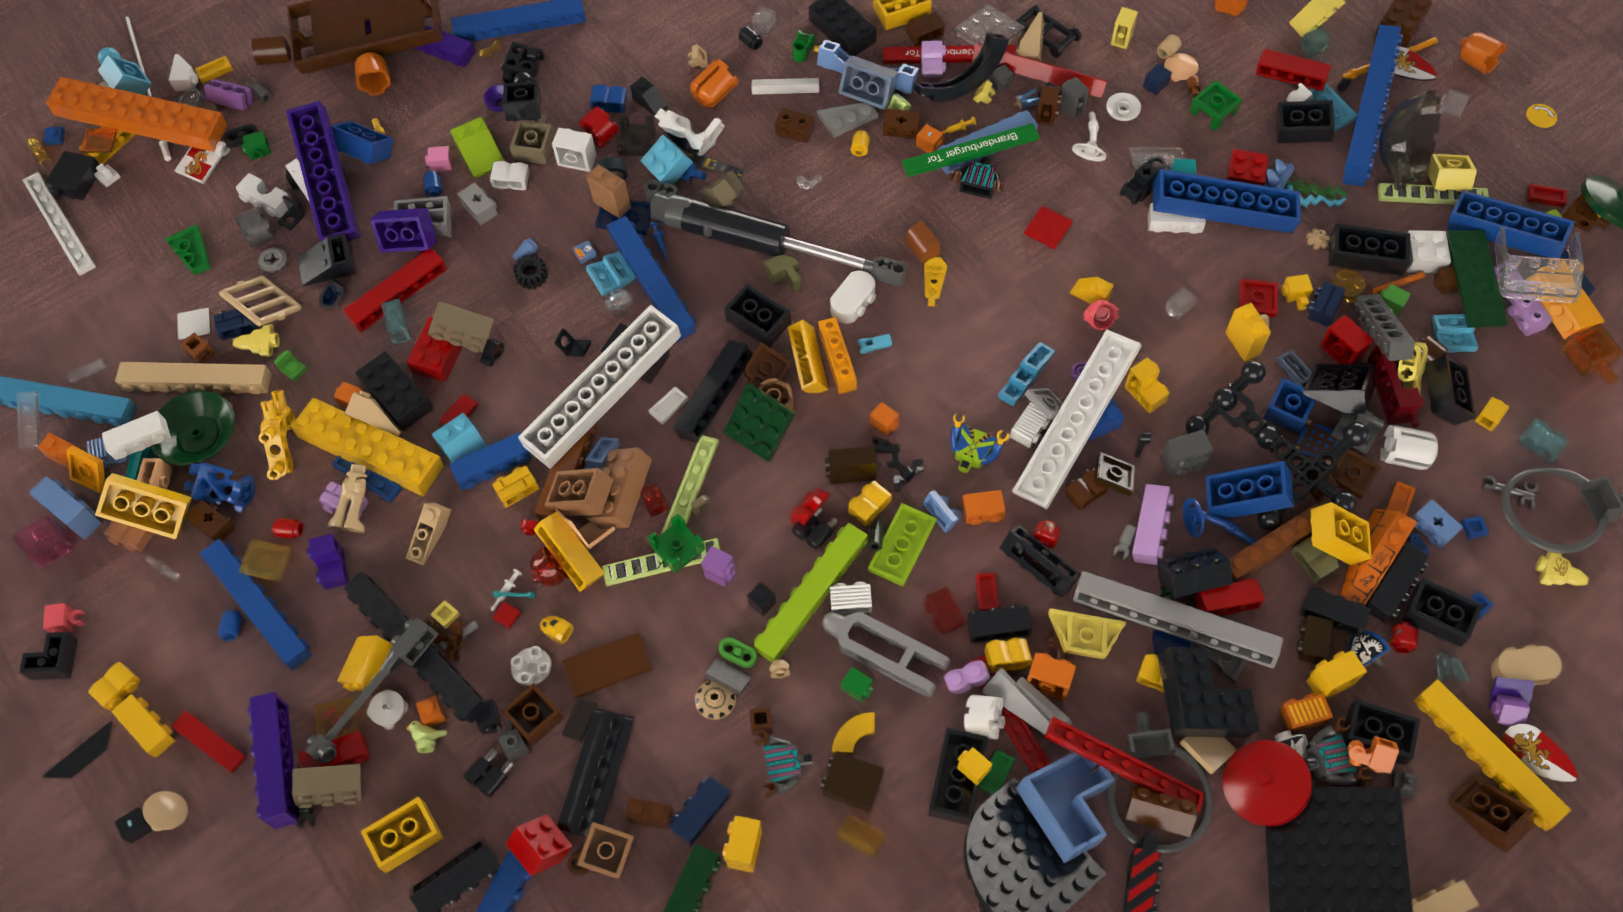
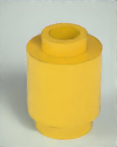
M859 130L853 135L851 152L855 156L861 157L868 153L870 138L866 131Z

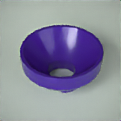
M504 84L491 86L484 94V102L492 111H504L503 106H497L498 102L503 101Z

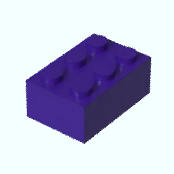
M428 208L379 211L370 219L381 253L429 250L438 241Z

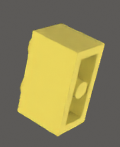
M1124 7L1121 8L1115 22L1111 45L1127 49L1133 36L1138 11Z

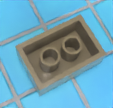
M438 301L428 335L436 340L448 341L454 346L467 347L473 352H482L494 319Z
M360 764L293 769L292 794L295 806L310 808L312 805L321 804V806L328 807L340 802H344L345 805L356 804L357 801H361Z

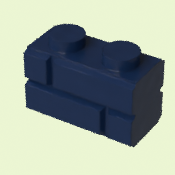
M1324 282L1322 288L1317 287L1313 296L1316 298V301H1311L1307 309L1310 312L1308 319L1328 327L1334 318L1345 289L1328 282Z
M237 309L221 311L219 314L213 315L216 332L222 341L248 334L258 329L255 323Z

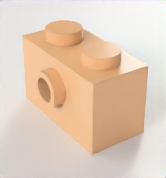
M143 458L137 481L167 489L173 467L160 458Z

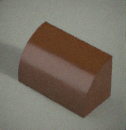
M285 36L252 38V52L257 65L290 62L291 48Z

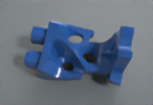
M201 462V464H191L189 473L197 475L195 482L186 481L183 490L190 493V497L193 499L203 500L208 503L212 502L213 504L221 505L223 501H228L235 504L234 509L237 512L243 513L254 497L255 483L253 476H244L240 481L232 480L231 477L235 471ZM219 472L224 473L225 478H217L216 474ZM227 486L232 487L231 495L225 491ZM211 491L218 495L217 498L211 497Z

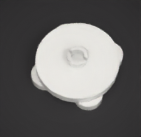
M386 689L372 698L367 709V715L377 725L383 726L386 730H391L394 728L395 723L402 718L403 714L408 711L409 704L397 692Z

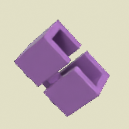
M711 546L702 561L705 578L726 587L736 576L733 556Z

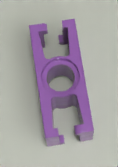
M216 79L211 80L212 86L209 84L204 85L206 101L243 111L247 108L246 103L248 105L253 104L251 88Z

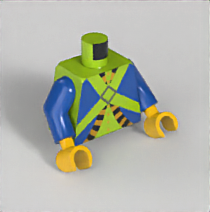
M956 413L953 416L955 425L952 426L950 443L951 449L955 453V459L960 462L958 469L963 473H968L971 466L980 469L983 465L996 460L1004 446L1003 442L1009 440L1010 434H1007L1006 438L1002 439L1001 434L1003 430L997 433L996 438L964 424L961 427V423L965 421V415L963 414L962 421L958 422L956 420Z

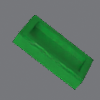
M996 749L990 760L993 764L992 768L979 783L978 788L991 795L1001 789L1015 758Z

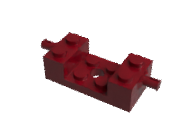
M1375 345L1367 361L1368 364H1375L1376 389L1388 425L1411 422L1412 428L1419 427L1420 423L1417 412L1423 405V396L1419 393L1418 387L1402 389V381L1397 375L1400 360L1389 361L1382 354L1379 346Z

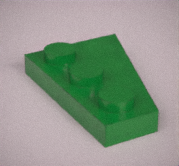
M195 224L165 239L195 276L211 269L202 233L198 225Z

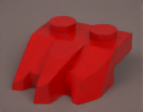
M816 488L813 493L809 491L802 499L804 503L801 506L796 505L790 512L792 515L790 522L795 526L799 521L804 526L829 498L830 493Z

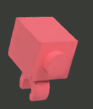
M66 603L46 605L43 629L49 633H70L73 631V625L77 627L84 625L83 621L76 619L79 616H84L85 613L82 610L72 609Z

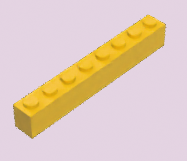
M1438 679L1414 700L1418 708L1422 712L1427 713L1433 719L1434 724L1438 728L1443 729L1449 735L1451 741L1459 745L1466 752L1467 757L1475 761L1482 768L1484 774L1492 778L1503 792L1534 810V823L1538 827L1547 831L1571 811L1546 784Z

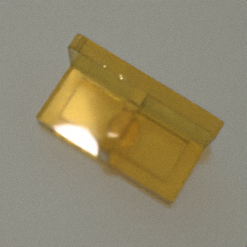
M850 815L847 816L843 826H840L836 833L837 839L873 858L876 857L886 837L884 833L869 826V822L865 821L863 823Z

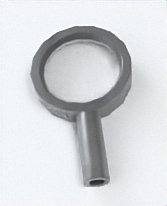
M192 88L183 92L176 102L201 108L204 103V95L197 89Z

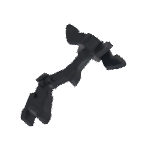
M879 437L872 438L873 443L878 444L875 446V452L891 453L892 462H887V466L896 468L901 472L900 475L894 476L895 492L900 490V486L910 482L917 472L924 471V468L921 467L923 459L913 460L911 467H905L899 462V443L894 445L889 443V440Z

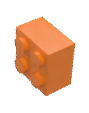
M1035 653L1027 681L1041 694L1065 701L1076 666L1072 665L1068 660H1057L1046 653Z

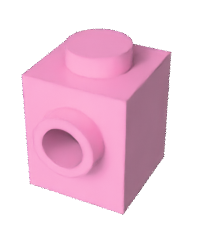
M449 146L428 148L425 162L431 171L452 170V154Z

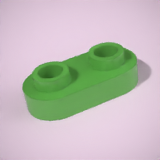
M730 637L724 638L719 643V652L723 658L743 668H751L756 664L757 653L752 647ZM728 647L733 648L731 652L726 651ZM746 656L751 657L749 661L743 660Z

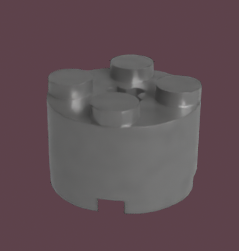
M259 206L235 215L236 222L249 248L274 239L271 231L268 230L270 227L267 220L262 217L263 214Z

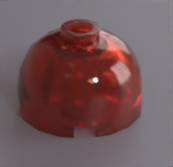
M547 547L538 550L533 555L530 561V570L532 572L530 576L535 583L538 584L540 582L548 587L557 586L568 577Z

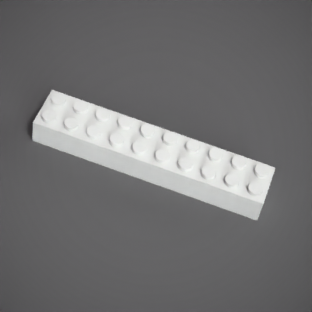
M650 305L518 436L523 447L551 469L681 337L678 325Z

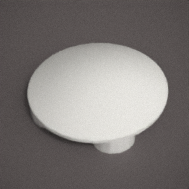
M538 646L527 648L511 659L512 676L521 685L530 686L533 683L537 685L547 678L551 670L549 655Z

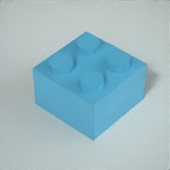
M664 135L657 140L640 160L660 182L672 185L677 182L693 163L673 141Z

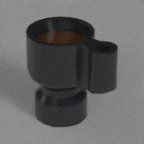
M493 338L487 339L480 362L492 367L495 359H499L502 356L505 348L504 343Z

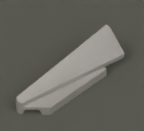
M1002 668L997 671L982 690L987 696L1003 698V707L1044 735L1052 717H1056L1071 726L1073 725L1070 718L1026 679L1021 677L1015 682Z

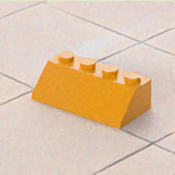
M1565 262L1541 268L1524 279L1553 319L1552 322L1562 337L1569 343L1605 322Z

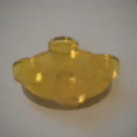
M1340 270L1334 275L1331 282L1334 286L1345 289L1343 298L1348 302H1354L1356 296L1361 295L1366 286L1362 276L1352 270Z

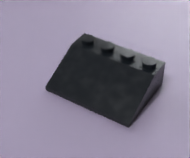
M1316 364L1303 390V394L1343 413H1350L1351 415L1366 413L1376 386L1375 364Z

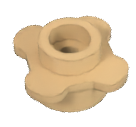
M784 660L774 661L769 667V670L772 671L770 674L771 678L789 676V664Z

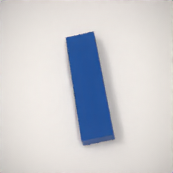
M338 456L331 465L346 474L350 472L351 464L355 463L348 462L342 459L341 456ZM365 471V475H367L366 488L389 503L403 489L397 483L373 471Z

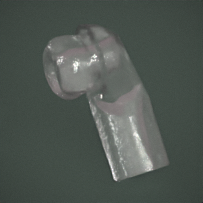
M819 174L810 180L805 179V176L802 175L796 179L798 187L812 189L823 181Z

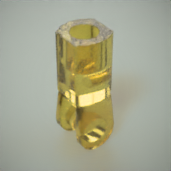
M32 136L26 139L27 146L39 164H42V161L46 159L50 160L36 137Z

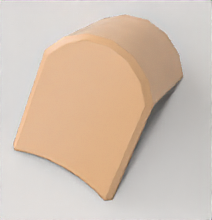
M556 509L587 549H591L615 531L614 526L609 529H600L590 521L577 530L572 521Z

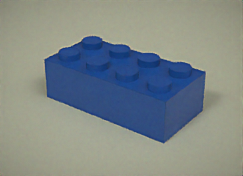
M1284 461L1206 476L1207 511L1222 519L1294 507L1291 471Z

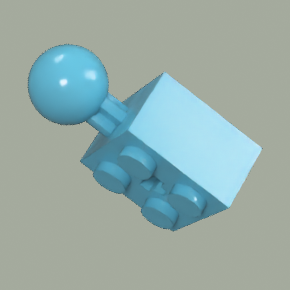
M110 47L99 51L98 61L101 66L98 71L110 88L142 95L146 94L152 83L137 63L121 59L118 51Z

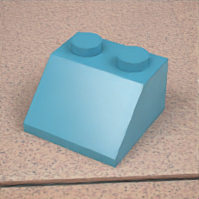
M464 413L432 433L436 444L451 463L488 447Z

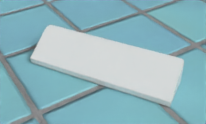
M819 78L752 80V94L819 93Z

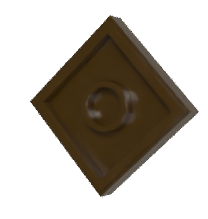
M1099 452L1096 460L1094 482L1131 496L1134 488L1135 466Z

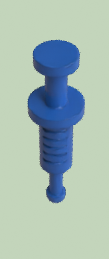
M652 222L650 226L655 231L652 237L656 239L658 248L663 253L664 260H667L668 256L665 253L666 246L663 240L664 233L658 229L659 222Z

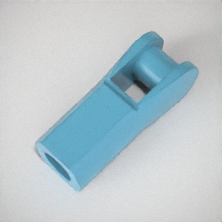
M890 334L873 338H862L857 341V345L861 348L859 350L860 353L866 354L875 350L892 347V340Z

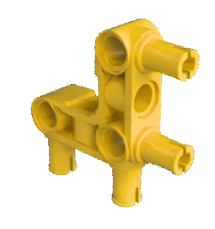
M278 390L272 391L273 400H269V403L268 401L260 403L264 419L260 426L261 434L259 435V441L265 446L269 463L267 477L270 480H277L286 473L293 472V461L288 448L286 434L288 430L292 429L291 425L295 421V414L286 405L284 390H279V392ZM273 445H278L281 451L276 450Z

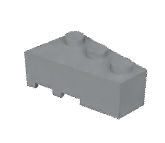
M447 196L394 201V210L428 208L435 234L451 237L452 207Z

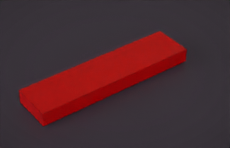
M186 710L171 726L232 774L247 758Z

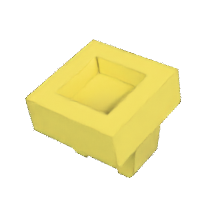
M989 80L982 83L977 88L973 100L977 103L980 101L986 104L991 102L992 99L990 97L995 94V91L991 88L993 83Z
M444 600L430 615L447 629L460 616V613Z

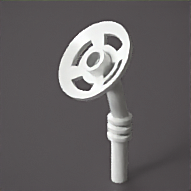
M1090 112L1088 114L1090 139L1087 144H1074L1072 150L1082 158L1091 161H1104L1106 153L1098 148L1096 144L1097 132L1099 130L1098 121H1096L1095 113Z

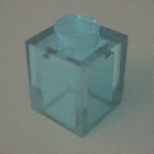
M1320 27L1304 34L1300 46L1311 57L1327 50L1331 38Z

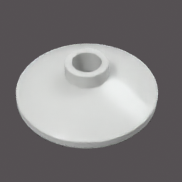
M1117 93L1108 99L1106 109L1114 119L1130 121L1139 115L1141 104L1132 94Z

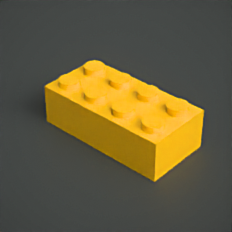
M112 473L105 481L95 516L176 539L181 533L192 497Z

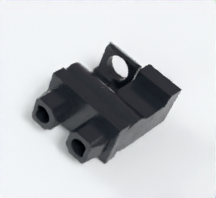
M512 42L505 62L502 65V80L504 84L512 83L514 76L522 71L530 73L535 78L538 73L537 60L544 61L545 59L543 50Z

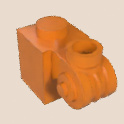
M1374 736L1369 749H1364L1363 743L1359 740L1351 741L1347 748L1350 756L1349 763L1361 767L1364 764L1377 773L1386 772L1391 774L1399 752L1396 742Z

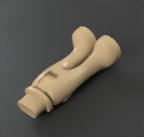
M351 464L350 472L346 473L348 477L342 483L335 515L329 520L328 528L337 531L348 530L355 533H364L365 526L359 521V511L366 490V466ZM351 501L350 509L346 519L348 504Z

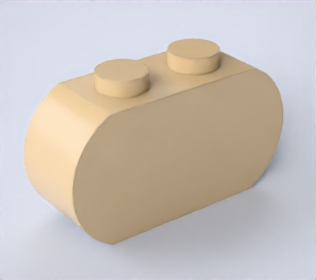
M1535 644L1523 647V649L1509 647L1504 649L1492 662L1491 674L1494 680L1495 677L1534 681V686L1550 683L1552 679H1555L1560 674L1562 663L1558 654L1547 646L1536 647Z

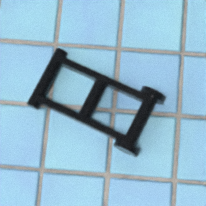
M1034 5L1015 20L1012 26L1014 28L1019 27L1027 32L1030 26L1024 22L1033 14L1037 16L1042 11L1039 10L1037 5ZM1043 13L1044 22L1047 23L1044 26L1043 35L1052 28H1055L1067 36L1058 45L1043 36V44L1049 47L1053 57L1058 58L1062 54L1061 50L1072 41H1079L1082 35L1077 28L1069 30Z

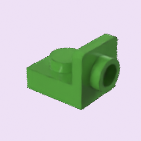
M289 350L284 351L274 361L278 369L294 383L308 371L306 366L293 357Z

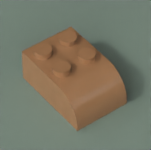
M599 468L557 471L544 506L554 512H557L556 509H558L563 515L567 516L602 514L614 479Z

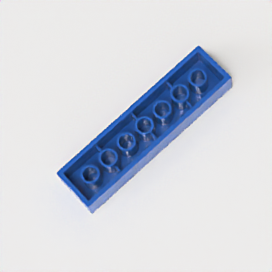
M1163 169L1159 170L1153 181V211L1286 233H1293L1301 222L1300 192Z

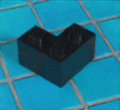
M68 632L47 633L43 652L23 653L19 673L30 680L71 678L78 640Z

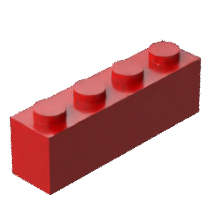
M1264 49L1258 62L1256 75L1294 85L1302 83L1306 88L1323 92L1332 65Z

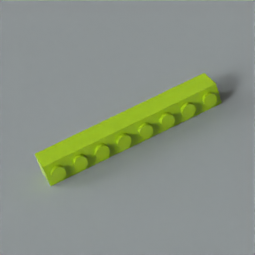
M849 522L845 528L841 527L836 535L837 538L834 542L831 541L827 545L824 555L816 559L811 572L805 573L799 587L796 586L792 590L787 603L783 602L778 609L779 613L775 618L772 617L768 621L767 629L763 634L759 633L755 638V651L771 663L780 659L828 596L830 587L838 583L868 543V535Z

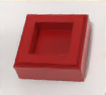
M503 602L492 619L510 630L521 615V612Z

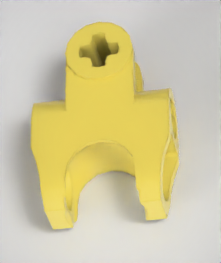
M1415 342L1414 350L1416 351V356L1413 355V359L1399 361L1398 377L1402 381V389L1418 387L1420 393L1422 375L1426 368L1428 348L1426 343Z

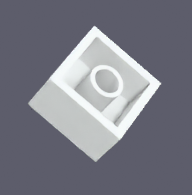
M558 128L552 142L558 166L590 172L597 157L592 134Z
M1408 231L1410 233V264L1406 269L1407 273L1423 271L1424 273L1437 274L1439 270L1449 266L1451 258L1446 231Z

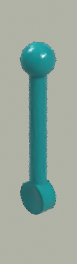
M496 590L493 592V596L495 598L500 596L535 598V592L509 593Z

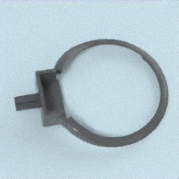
M1532 468L1517 473L1506 483L1501 495V506L1508 524L1522 539L1545 551L1568 554L1589 548L1601 537L1607 523L1616 522L1623 513V493L1616 492L1609 476L1593 478L1590 481L1580 474L1566 469ZM1533 473H1552L1571 480L1582 488L1580 493L1597 524L1596 530L1584 541L1572 545L1553 544L1535 537L1521 526L1512 512L1510 494L1513 486L1521 478Z
M1149 712L1136 714L1140 733L1128 734L1124 739L1126 753L1140 759L1169 755L1171 752H1174V756L1187 762L1196 771L1205 788L1206 812L1199 828L1190 837L1181 842L1169 845L1157 844L1156 851L1177 852L1194 844L1207 830L1214 807L1212 788L1208 777L1197 760L1186 751L1174 745L1171 728L1153 731ZM1111 771L1115 781L1106 789V804L1109 815L1118 831L1132 844L1141 848L1142 839L1134 835L1124 825L1116 810L1114 790L1119 775Z

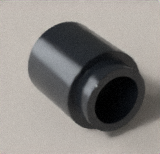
M750 26L740 29L739 40L750 49H759L763 43L761 36Z

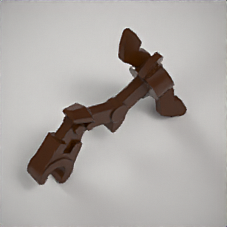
M428 617V620L424 622L439 634L432 643L448 642L450 648L444 653L446 659L451 661L454 658L456 661H460L458 653L464 640L463 628L467 626L468 622L463 621L460 623L457 620L450 625L452 633L446 635L442 634L437 628L436 621L432 617Z

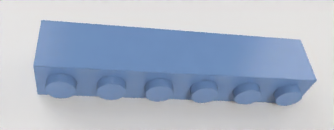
M1026 110L1007 119H1002L996 124L988 125L982 130L972 132L968 136L958 138L947 145H942L937 150L1031 123L1034 124L1037 130L1038 124L1029 111ZM994 153L946 166L942 169L945 174H948L953 170L969 165L972 161H978L982 157H987Z

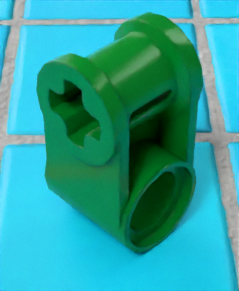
M798 30L796 38L792 43V58L794 61L804 62L807 59L815 43L816 35L814 33L807 34L803 33L802 30Z

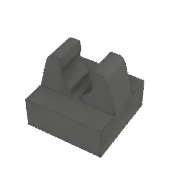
M1396 770L1391 787H1400L1401 796L1413 799L1415 797L1418 777Z

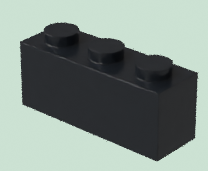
M1310 586L1302 604L1300 615L1304 617L1311 615L1332 620V628L1360 638L1371 609L1362 603H1354L1343 596L1327 593L1322 588Z
M1016 604L1005 609L995 607L990 609V611L983 612L982 610H974L967 614L966 623L970 643L1031 635L1032 624L1028 605Z

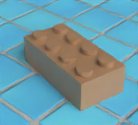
M639 448L610 450L603 468V472L614 479L602 514L587 515L586 519L600 529H609L612 526L615 528H629L652 458Z

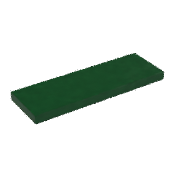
M1485 230L1447 231L1448 247L1467 328L1506 327L1508 323Z

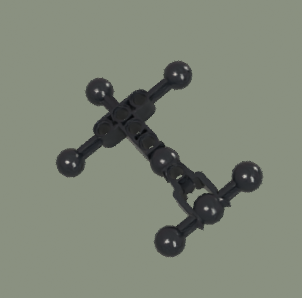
M1249 360L1244 363L1240 372L1241 376L1233 384L1228 383V388L1217 390L1213 396V402H1208L1209 408L1202 415H1193L1187 420L1185 425L1187 434L1204 430L1207 435L1210 430V422L1219 414L1233 428L1240 427L1253 435L1260 447L1269 449L1271 453L1274 452L1276 458L1279 461H1284L1288 468L1297 476L1292 481V488L1294 490V488L1300 486L1304 488V491L1301 494L1293 492L1294 503L1296 501H1303L1318 488L1330 499V502L1350 513L1356 509L1357 501L1355 496L1348 491H1338L1326 478L1335 471L1337 461L1352 446H1361L1367 442L1370 435L1369 429L1361 422L1348 424L1343 431L1344 438L1330 452H1322L1311 461L1294 445L1285 440L1278 428L1267 425L1266 421L1262 422V418L1254 411L1253 402L1242 393L1249 384H1257L1265 377V366L1261 362ZM1239 399L1246 406V411L1241 412L1240 417L1233 418L1226 411L1234 409ZM1252 421L1259 422L1256 428L1249 427ZM1284 446L1288 448V451L1285 454H1280L1278 452V449L1280 447ZM1328 458L1333 463L1330 466H1324L1322 461ZM1295 460L1303 461L1300 467L1292 465ZM1313 472L1319 475L1315 480L1307 478ZM1288 508L1258 513L1257 522L1259 526L1269 531L1279 528L1283 521L1282 514Z

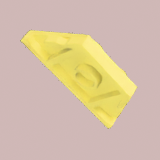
M1052 608L1048 611L1064 653L1105 659L1121 630L1126 625L1125 621Z

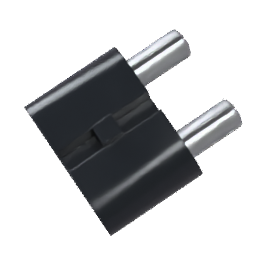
M821 508L817 510L804 526L798 521L792 528V532L802 541L806 540L807 544L816 550L832 535V528L837 523V519L834 517L827 524L823 521L819 522L817 516L822 512Z
M491 749L484 758L480 756L463 774V778L475 788L477 787L481 793L489 798L507 780L505 774L513 766L511 761H507L501 769H498L496 766L493 767L490 761L497 755L495 749Z

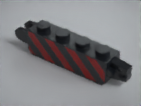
M1152 833L1146 834L1142 838L1141 848L1138 847L1130 854L1123 912H1157V903H1154L1155 894H1159L1160 881H1157L1158 872L1162 871L1163 859H1160L1161 852L1156 851L1157 838Z

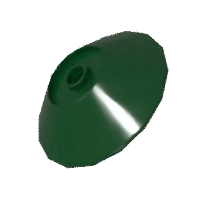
M205 390L185 392L169 400L158 412L166 419L171 438L154 444L151 448L154 454L165 463L177 466L199 464L214 457L228 443L234 431L235 414L229 401L218 393Z

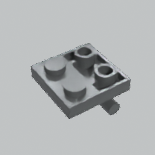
M1368 410L1361 415L1343 413L1331 436L1341 441L1344 438L1343 431L1348 424L1361 422L1369 429V439L1361 446L1352 447L1367 454L1385 421L1374 416V413Z

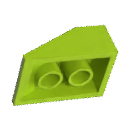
M482 117L450 130L453 141L474 179L492 172L494 162L504 161Z

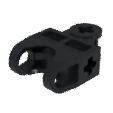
M1154 156L1135 171L1134 177L1123 185L1119 195L1128 198L1133 205L1139 201L1142 202L1153 192V181L1159 170H1164L1165 160L1159 156ZM1160 162L1162 165L1160 167H1155L1152 163Z

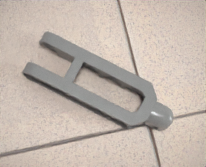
M830 612L823 618L825 632L837 638L841 653L924 696L931 697L936 686L928 679L908 670L913 659L916 658L928 665L930 663L940 669H944V671L950 663L949 658L942 653L862 612L849 614L846 617ZM859 626L870 632L872 636H878L888 641L889 645H895L905 650V653L897 664L849 639L848 632L851 628Z

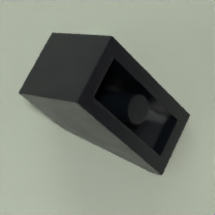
M640 77L630 86L632 99L654 116L660 108L663 110L668 108L667 103L656 87L644 77Z

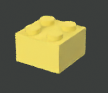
M1432 154L1427 174L1435 189L1439 191H1446L1448 189L1462 192V190H1472L1477 170L1469 155Z

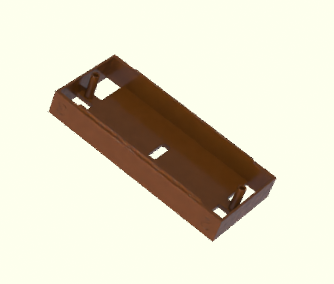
M310 0L287 6L293 65L302 74L355 62L361 54L366 52L385 55L443 41L438 0H430V6L426 0ZM311 15L313 35L305 37L299 31L298 18ZM433 17L434 29L426 30L425 19ZM366 20L371 22L372 33L370 35L366 33ZM314 45L315 55L302 60L301 49Z

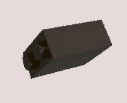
M875 446L828 450V457H825L826 477H830V484L876 480L877 461Z
M836 751L835 756H830L827 764V769H829L827 777L823 776L820 783L822 796L871 812L884 775V767Z

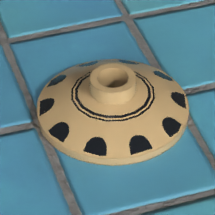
M712 680L702 684L695 695V705L698 712L710 720L725 718L732 712L736 703L734 692ZM716 694L719 696L717 700L711 699L712 695Z

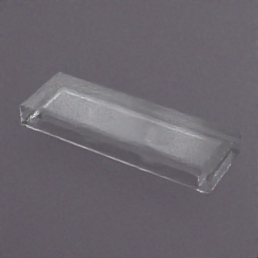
M38 392L17 393L19 449L37 448L40 444Z

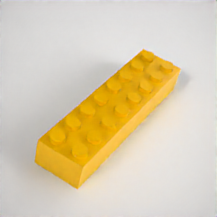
M314 397L291 425L298 438L333 455L341 456L342 459L348 462L366 466V470L373 471L424 497L444 468L440 456L383 429L344 414V411Z

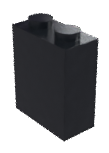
M64 151L45 184L50 189V192L56 196L62 195L73 200H84L96 180L94 174L97 172L96 167L100 164L95 157Z

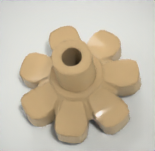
M1315 228L1312 230V233H1307L1306 239H1308L1307 243L1309 245L1314 244L1313 248L1318 250L1320 246L1322 248L1327 247L1330 236L1326 235V231Z

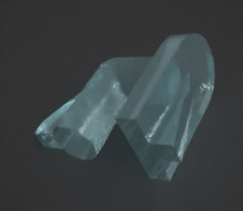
M1445 652L1438 653L1436 663L1440 681H1444L1452 676L1450 667H1453L1455 681L1469 680V676L1462 667L1460 659L1450 658Z

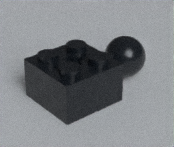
M519 72L514 76L513 83L504 84L502 105L506 121L541 119L542 98L539 83L534 80L530 73Z

